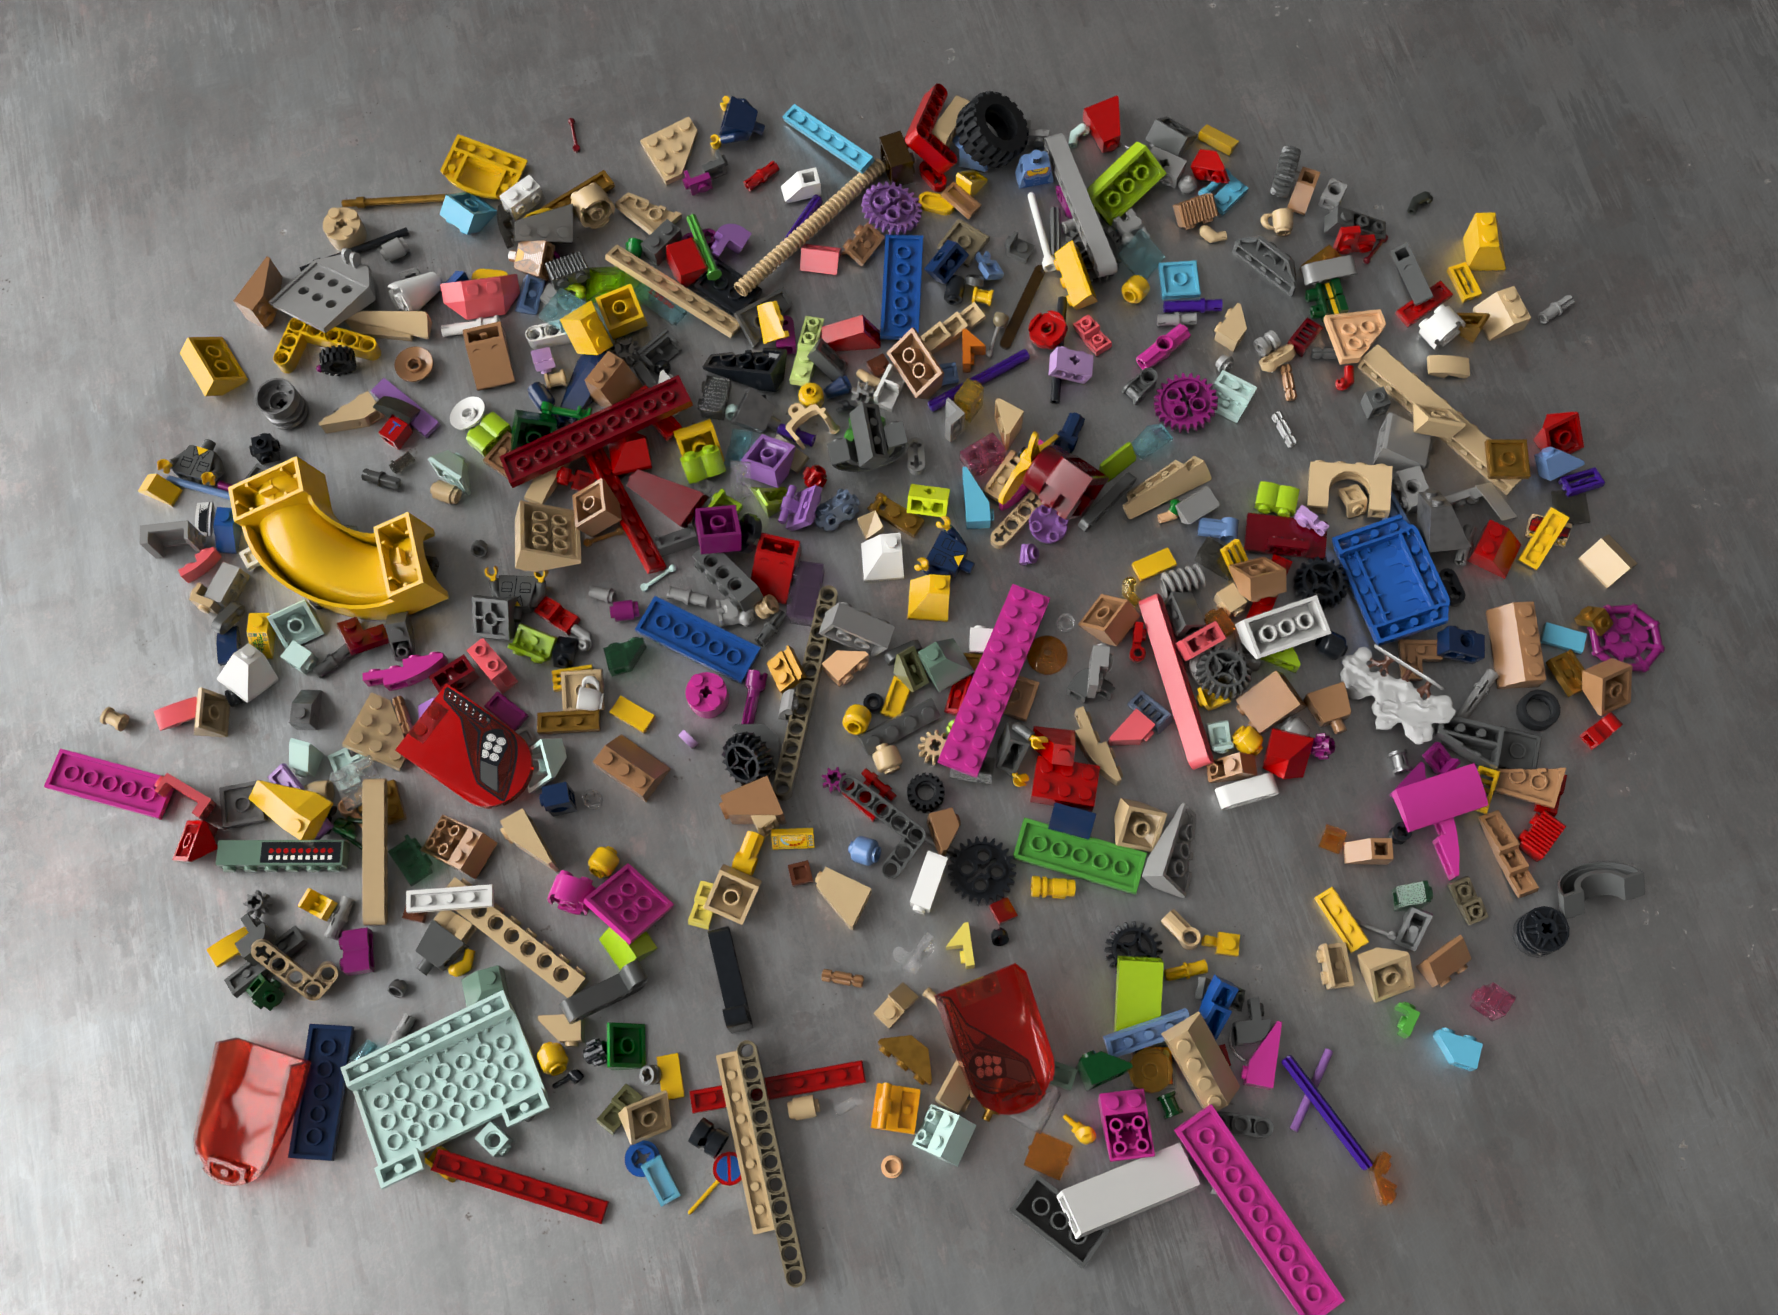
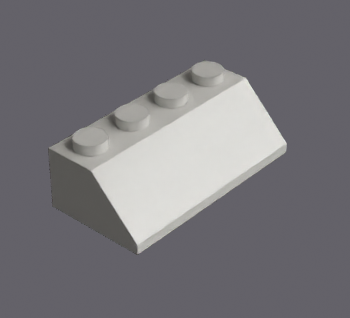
M1317 595L1244 619L1235 624L1242 644L1256 659L1331 634Z

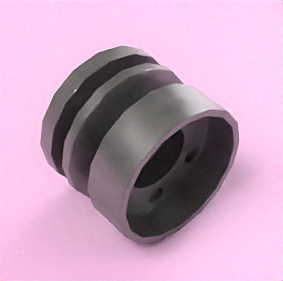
M284 378L267 380L256 392V406L279 429L297 427L307 416V402L290 381Z

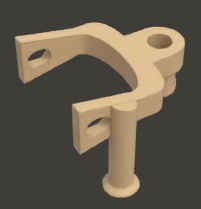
M795 403L788 409L792 420L786 425V430L802 450L806 447L795 434V431L800 425L807 422L809 418L820 415L829 427L831 434H836L840 431V426L836 425L826 408L820 409L818 405L814 404L805 409L800 403Z

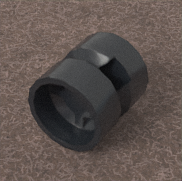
M703 1117L696 1125L688 1142L698 1149L703 1147L704 1153L715 1159L722 1151L730 1134L720 1127L715 1129L714 1124Z

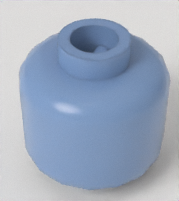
M859 836L855 841H851L848 852L851 854L853 862L871 866L878 862L881 855V847H879L876 840Z

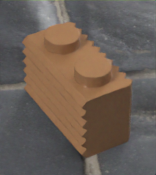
M1205 193L1173 205L1178 227H1185V230L1196 227V223L1201 221L1203 224L1214 220L1213 217L1218 216L1213 193Z

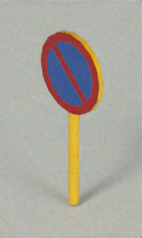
M724 1152L716 1158L713 1164V1174L716 1181L688 1211L689 1215L696 1210L719 1183L731 1186L742 1180L735 1152Z

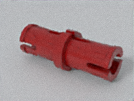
M772 160L768 165L756 170L755 174L743 181L744 186L748 191H752L762 182H767L770 176L780 170L779 166Z

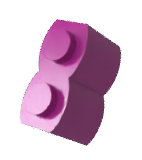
M366 927L342 931V937L339 938L340 950H343V958L340 959L341 971H344V974L348 976L374 972L375 960L372 930Z

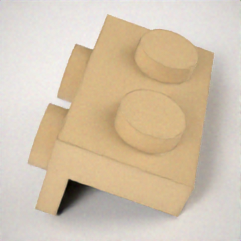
M1346 943L1321 944L1318 947L1319 950L1316 951L1318 963L1322 964L1321 980L1323 985H1326L1327 990L1353 987L1354 981Z

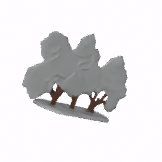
M1374 644V648L1385 655V660H1373L1372 652L1367 647H1360L1354 654L1343 656L1342 664L1344 668L1340 672L1341 682L1345 683L1348 698L1359 700L1371 695L1375 698L1372 710L1373 714L1377 717L1375 720L1376 729L1389 730L1397 723H1402L1405 736L1415 744L1420 745L1433 739V723H1449L1455 715L1456 710L1452 708L1453 702L1450 696H1434L1430 692L1431 685L1440 690H1445L1443 686ZM1369 660L1373 662L1370 665L1366 664ZM1392 662H1397L1407 669L1402 678L1395 679L1390 676L1388 666ZM1377 665V667H1380L1381 665L1383 666L1377 672H1370L1369 670L1371 667ZM1383 670L1386 671L1385 676L1382 675ZM1413 672L1427 682L1424 686L1416 689L1408 678ZM1426 693L1427 699L1423 700L1422 697Z

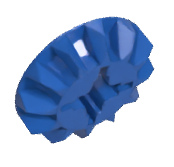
M643 1140L630 1145L625 1154L626 1168L637 1177H646L641 1168L643 1163L635 1165L637 1160H639L638 1150L643 1155L651 1153L646 1159L647 1162L660 1155L658 1148L652 1142Z

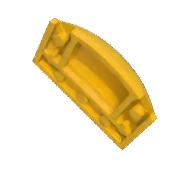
M457 134L440 172L453 185L467 193L487 199H500L499 196L519 182L528 160Z

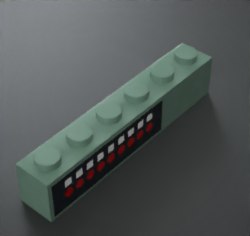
M218 840L216 866L222 868L224 872L230 873L236 872V869H244L245 872H257V869H265L266 872H278V869H286L285 871L299 872V869H306L308 872H320V869H327L329 872H340L341 869H348L350 844L345 840Z

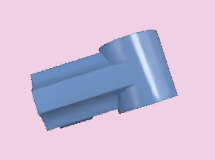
M1225 517L1221 520L1200 518L1198 536L1219 538L1223 542L1230 543L1235 538L1238 539L1239 520L1233 517Z

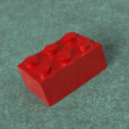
M1037 756L1030 802L1051 806L1059 803L1093 812L1100 766L1073 762V766L1052 764L1043 756Z

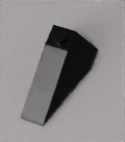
M763 348L762 352L752 353V350H745V353L737 355L733 352L711 354L702 367L705 371L751 388L777 392L784 380L787 350Z

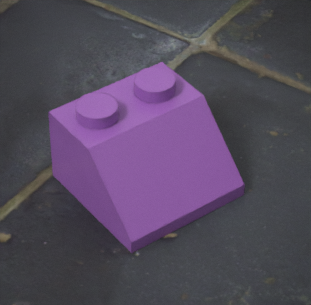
M761 434L741 459L745 477L779 488L789 474L796 449L795 445Z

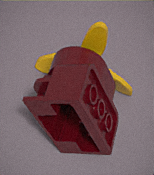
M1034 430L1028 449L1024 446L1018 453V457L1021 460L1002 489L998 502L1002 505L1006 504L1023 483L1025 487L1039 496L1038 498L1041 499L1040 502L1044 506L1055 509L1057 511L1056 514L1065 520L1082 518L1109 480V477L1082 458L1069 454L1057 445H1052L1060 437L1058 434H1054L1046 442L1038 445L1039 433Z

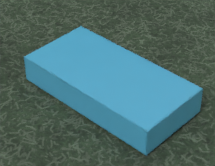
M1546 622L1543 627L1540 643L1567 651L1572 649L1574 653L1581 655L1584 650L1587 634Z
M661 1155L641 1165L661 1207L681 1196Z

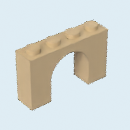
M1323 460L1310 461L1306 508L1315 514H1327L1330 488L1338 481L1350 479L1361 483L1367 490V517L1388 518L1391 506L1393 466H1387L1386 464L1367 465L1362 462L1347 464L1343 461L1335 463Z

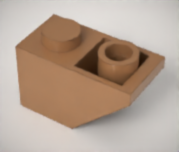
M1302 167L1287 208L1293 210V212L1305 215L1321 172Z
M1238 752L1215 759L1214 763L1206 765L1209 783L1239 781L1257 776L1255 755Z
M1368 838L1343 843L1345 864L1388 865L1394 859L1392 838Z

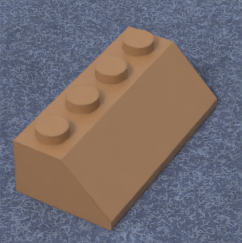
M1513 602L1487 610L1486 618L1494 671L1499 676L1496 679L1497 689L1539 687L1546 681L1534 602Z

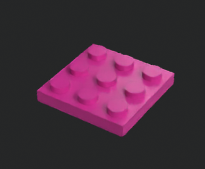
M629 863L586 896L583 901L590 910L629 945L674 906L666 896Z

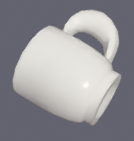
M586 676L582 680V687L579 688L577 709L588 711L602 709L604 693L600 692V684L595 677ZM586 684H593L597 690L585 688Z

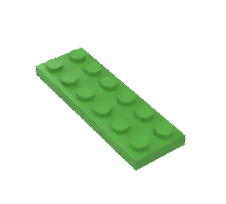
M1024 817L1013 854L1015 860L1136 895L1147 853L1117 846L1114 843L1090 837L1088 840L1048 829L1049 824Z

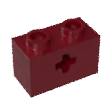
M464 654L428 676L438 692L443 689L446 683L460 691L480 678ZM447 689L445 692V696H449L450 691H448Z

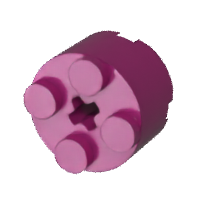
M710 672L695 674L691 677L686 686L685 694L692 711L699 717L706 719L715 718L721 712H724L729 704V693L723 679L717 674Z
M561 870L560 874L556 875L547 901L551 905L553 902L559 904L557 908L565 912L580 915L582 911L584 915H587L589 908L583 901L596 888L592 885L593 880L587 877L579 879L574 877L572 873Z

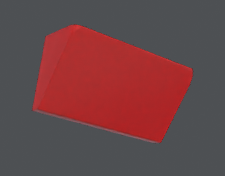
M968 676L952 685L944 710L945 713L957 716L973 676Z

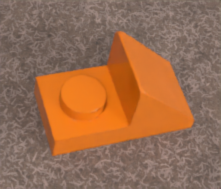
M962 329L963 373H970L971 365H974V355H985L986 346L967 329Z

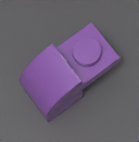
M737 224L721 226L716 231L713 237L715 242L710 248L713 250V259L717 260L725 247L739 255L752 233Z

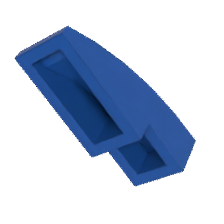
M1214 974L1202 1000L1199 1012L1216 1041L1232 1013L1229 1007L1239 988L1232 982Z

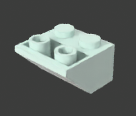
M931 1104L912 1145L958 1167L976 1125L960 1115Z

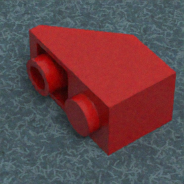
M1200 149L1190 166L1194 177L1198 180L1228 184L1230 180L1217 151Z

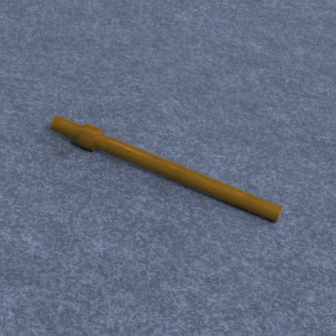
M448 194L382 198L356 197V199L342 200L341 203L342 207L366 208V206L444 202L445 196Z

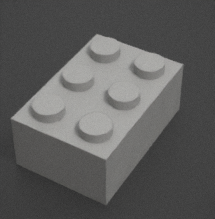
M839 602L825 613L818 634L854 650L866 651L869 656L875 657L888 649L895 626L890 625L885 619L872 617L867 611L856 610L849 603Z

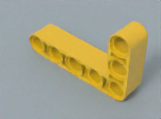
M293 317L289 321L279 342L273 360L283 373L288 374L296 369L307 343L324 348H332L331 346L333 345L335 347H338V345H342V347L348 346V349H353L356 357L370 361L377 360L382 352L373 337L339 327H334L324 333Z

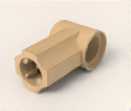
M1175 909L1171 910L1161 920L1160 923L1180 942L1184 949L1194 950L1197 948L1201 939L1200 932L1193 928ZM1187 934H1191L1196 938V942L1188 943L1184 937Z

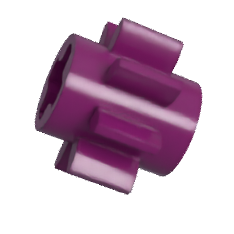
M1326 733L1316 734L1311 754L1319 759H1329V755L1335 752L1334 739L1330 738V735L1326 736Z
M839 767L832 771L828 768L827 775H822V779L826 780L822 784L823 788L829 787L830 794L833 793V790H838L841 793L839 781L846 773L840 774ZM834 777H837L838 781H835L834 784H832L831 780H833ZM844 781L843 786H847L846 781Z

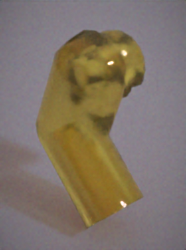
M1127 577L1122 582V595L1136 607L1142 599L1134 593L1136 579L1134 577Z

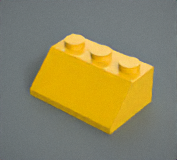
M1072 240L1054 253L1056 260L1053 261L1056 270L1061 271L1062 277L1060 282L1063 289L1067 288L1069 294L1066 296L1068 304L1077 311L1098 301L1080 250Z
M223 337L187 338L180 351V355L205 396H223L247 382L248 378Z

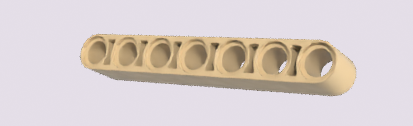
M386 778L364 779L362 784V918L364 926L387 925L388 787Z

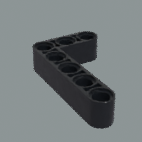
M726 926L708 931L725 1009L722 1010L726 1027L731 1034L752 1029V1019L730 928Z

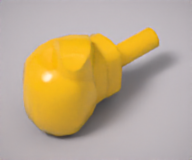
M1067 1114L1062 1117L1073 1126L1071 1131L1079 1142L1088 1145L1096 1140L1097 1134L1092 1127L1085 1126L1080 1121L1076 1123Z

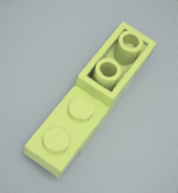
M805 316L797 344V354L789 379L792 385L803 386L806 383H810L811 377L814 375L816 365L807 356L822 335L823 318Z

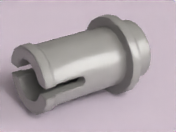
M594 585L590 588V598L604 600L608 604L616 599L617 593L613 588L605 589Z

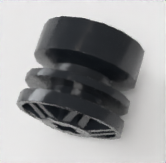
M1541 906L1532 909L1516 920L1513 926L1512 937L1515 945L1521 952L1528 956L1539 958L1547 956L1563 947L1569 938L1570 928L1567 919L1561 912L1552 907Z

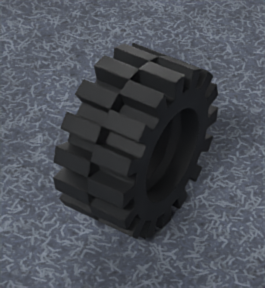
M333 345L331 346L332 348L326 347L325 350L322 349L319 352L321 371L327 375L329 373L330 376H334V374H337V376H340V374L347 375V372L352 373V370L355 371L357 367L355 352L352 348L348 349V346L342 347V345H338V347H335Z
M925 772L920 776L919 774L915 775V778L910 780V784L907 787V797L912 808L915 807L916 811L919 812L921 810L922 813L930 811L931 813L934 809L937 810L939 805L943 803L945 788L938 776L934 777L932 773L926 775ZM930 786L934 790L933 797L929 800L921 799L918 796L920 787Z

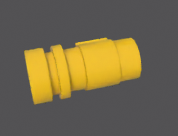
M1032 876L1031 897H1039L1041 895L1042 898L1052 896V898L1065 899L1066 896H1075L1076 883L1074 879H1050L1047 876H1042V878L1040 876Z

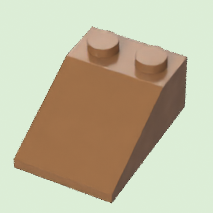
M267 256L233 300L247 320L264 329L273 322L277 314V309L270 306L268 301L281 291L283 280L282 275L270 257Z

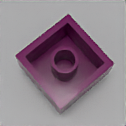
M736 505L695 508V525L701 555L741 551V529Z

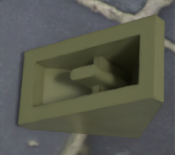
M911 646L896 655L893 673L911 692L929 683L915 646Z

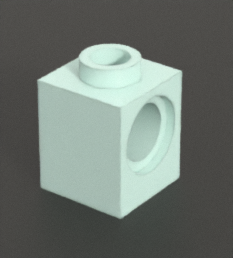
M292 641L280 656L288 664L305 675L313 670L312 668L316 666L318 660L312 652L295 641Z
M491 1121L474 1138L493 1157L497 1158L500 1155L503 1157L512 1147L510 1144L514 1141L496 1123ZM495 1135H499L500 1143L498 1146L493 1147L491 1140Z

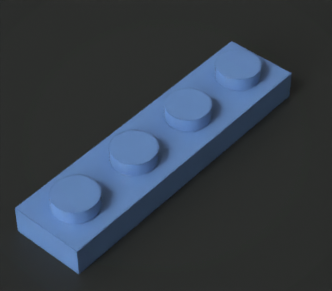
M1184 1008L1103 1036L1108 1054L1119 1057L1165 1041L1161 1033L1190 1017L1188 1010Z

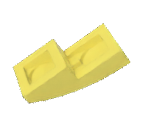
M700 881L694 898V905L688 919V925L709 930L714 912L703 907L713 887V883Z

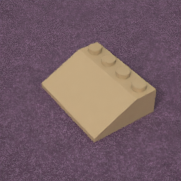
M520 500L515 516V568L523 571L538 572L581 564L580 530L575 527L574 510Z

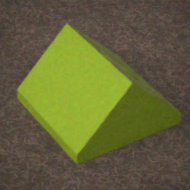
M610 927L599 938L620 970L634 960L642 961L658 949L646 931L630 945Z

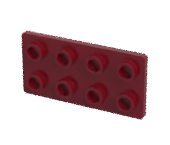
M1257 513L1247 514L1245 551L1315 559L1318 556L1320 560L1326 556L1327 531L1323 536H1320L1314 529L1311 528L1309 530L1307 527L1300 526L1291 517Z

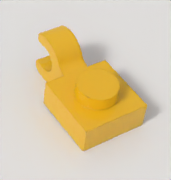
M1218 932L1217 938L1209 935H1204L1201 938V946L1216 948L1215 954L1231 957H1238L1239 934Z

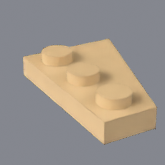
M629 192L615 202L616 209L649 235L666 219L673 224L682 219V213L677 211L673 213L666 210V207L662 205L658 207L649 203V200Z

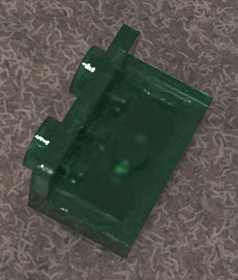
M407 834L404 836L406 840L387 852L412 887L433 873L430 867L433 863L427 854H421L419 849L422 847L415 837L411 839Z

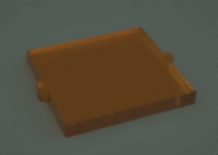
M1037 1130L1032 1144L1028 1146L1029 1152L1024 1166L1060 1181L1065 1166L1069 1165L1068 1158L1073 1145Z

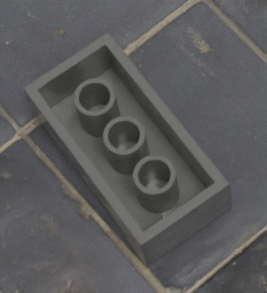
M1035 1173L1009 1212L1080 1268L1084 1269L1110 1230L1105 1227L1076 1239L1068 1223V1216L1063 1212L1056 1197L1060 1191Z

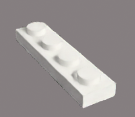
M492 884L406 891L407 913L494 907V886Z

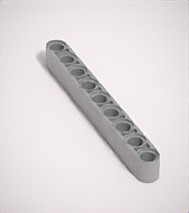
M1060 133L1044 138L1045 150L1048 153L1050 163L1096 276L1100 278L1117 273L1118 268L1115 257L1064 134Z

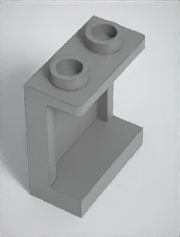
M188 520L140 525V545L156 559L164 558V547L189 544L199 553L203 546L206 545L205 536Z

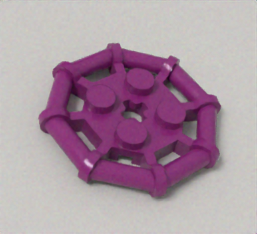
M1632 603V605L1610 606L1607 604L1603 606L1614 624L1602 635V638L1605 639L1603 647H1601L1599 636L1596 635L1593 628L1587 627L1590 634L1593 650L1591 654L1593 657L1596 656L1604 662L1611 658L1605 653L1607 651L1622 662L1628 658H1631L1630 660L1634 659L1635 663L1630 664L1632 665V672L1642 671L1645 673L1649 671L1652 663L1665 651L1659 628L1660 622L1654 620L1638 608V605ZM1628 613V616L1617 619L1614 614ZM1634 615L1646 623L1647 626L1643 627L1636 622ZM1649 630L1652 633L1653 644L1648 643L1649 635L1647 631ZM1621 635L1628 636L1630 642L1627 641L1624 643L1622 641L1623 637ZM1645 649L1651 651L1645 660L1640 656Z

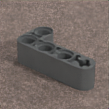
M634 960L625 965L618 974L565 999L559 1005L569 1024H574L643 989L648 981V977L639 961Z

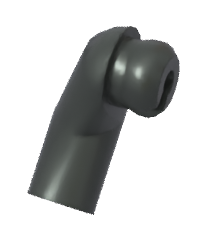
M1427 191L1414 196L1407 212L1412 215L1416 214L1419 205L1423 202L1426 205L1430 204L1433 201V196Z

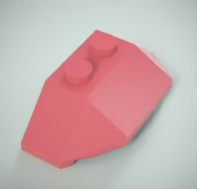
M517 274L440 284L443 303L466 320L505 315L520 294Z

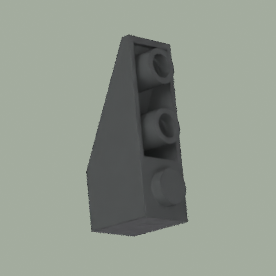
M1337 206L1325 216V234L1337 237L1341 227L1360 226V235L1375 234V239L1381 240L1386 238L1385 221Z
M1408 242L1391 250L1392 258L1415 306L1433 298L1434 296Z

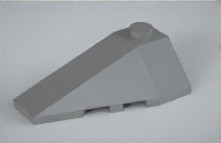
M1181 803L1149 855L1142 877L1153 888L1181 898H1186L1192 878V872L1189 871V860H1193L1190 846L1191 840L1195 838L1196 814L1186 803Z

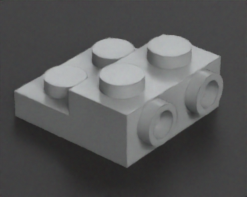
M1100 643L1093 645L1089 664L1088 698H1095L1096 692L1101 690L1103 679L1111 671L1113 654H1110V646L1108 644Z

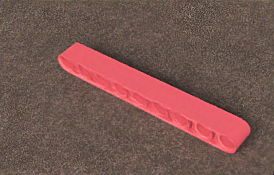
M1157 593L1140 600L1139 607L1188 763L1195 770L1214 763V758L1181 654L1175 646L1177 641L1165 603L1161 595Z

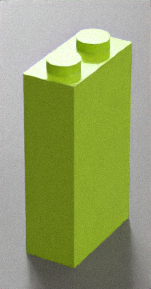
M1118 956L1114 1032L1161 1016L1164 968L1162 958Z

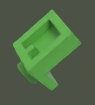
M1399 1002L1395 1005L1394 1010L1406 1016H1401L1397 1024V1028H1399L1397 1035L1406 1039L1411 1035L1421 1012L1415 1010L1416 1007L1408 1002Z

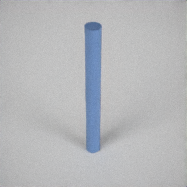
M170 475L166 479L180 487L230 500L229 491Z

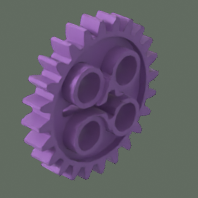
M885 181L884 185L878 182L877 186L872 185L871 189H867L861 206L863 207L862 212L866 213L865 218H870L869 224H876L875 229L881 227L882 232L888 230L891 235L892 231H895L899 235L900 231L906 234L907 230L911 232L913 227H917L921 219L922 210L920 208L922 204L918 203L919 198H913L914 192L908 193V187L902 189V184L897 187L895 182L889 185Z

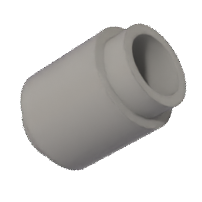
M396 237L381 245L382 250H380V253L385 261L389 259L390 262H393L406 255V252L410 251L403 237L399 239Z

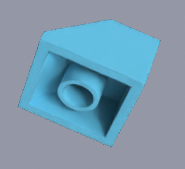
M461 192L445 196L439 215L445 218L448 223L459 228L463 234L470 235L480 232L498 211L478 196Z

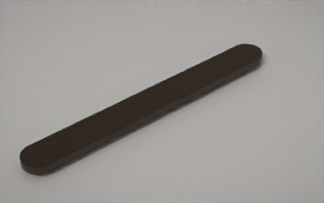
M1037 265L1034 268L1002 336L1000 347L1004 350L1011 347L1045 275L1042 265Z

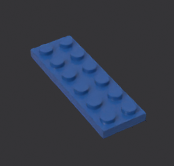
M886 234L880 339L900 340L912 327L919 334L923 235Z
M656 596L652 599L635 628L636 633L740 684H743L748 670H751L761 652V647Z

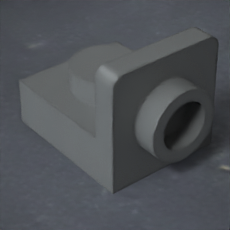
M715 150L716 160L702 165L703 174L708 172L711 180L727 174L726 166L728 162L725 155H721L719 150Z
M1014 231L1012 236H1008L1004 245L1007 256L1024 264L1027 263L1035 249V245L1019 239L1018 232Z

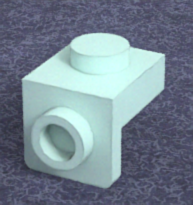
M1227 720L1206 723L1208 741L1213 751H1216V753L1229 752V749L1234 748Z

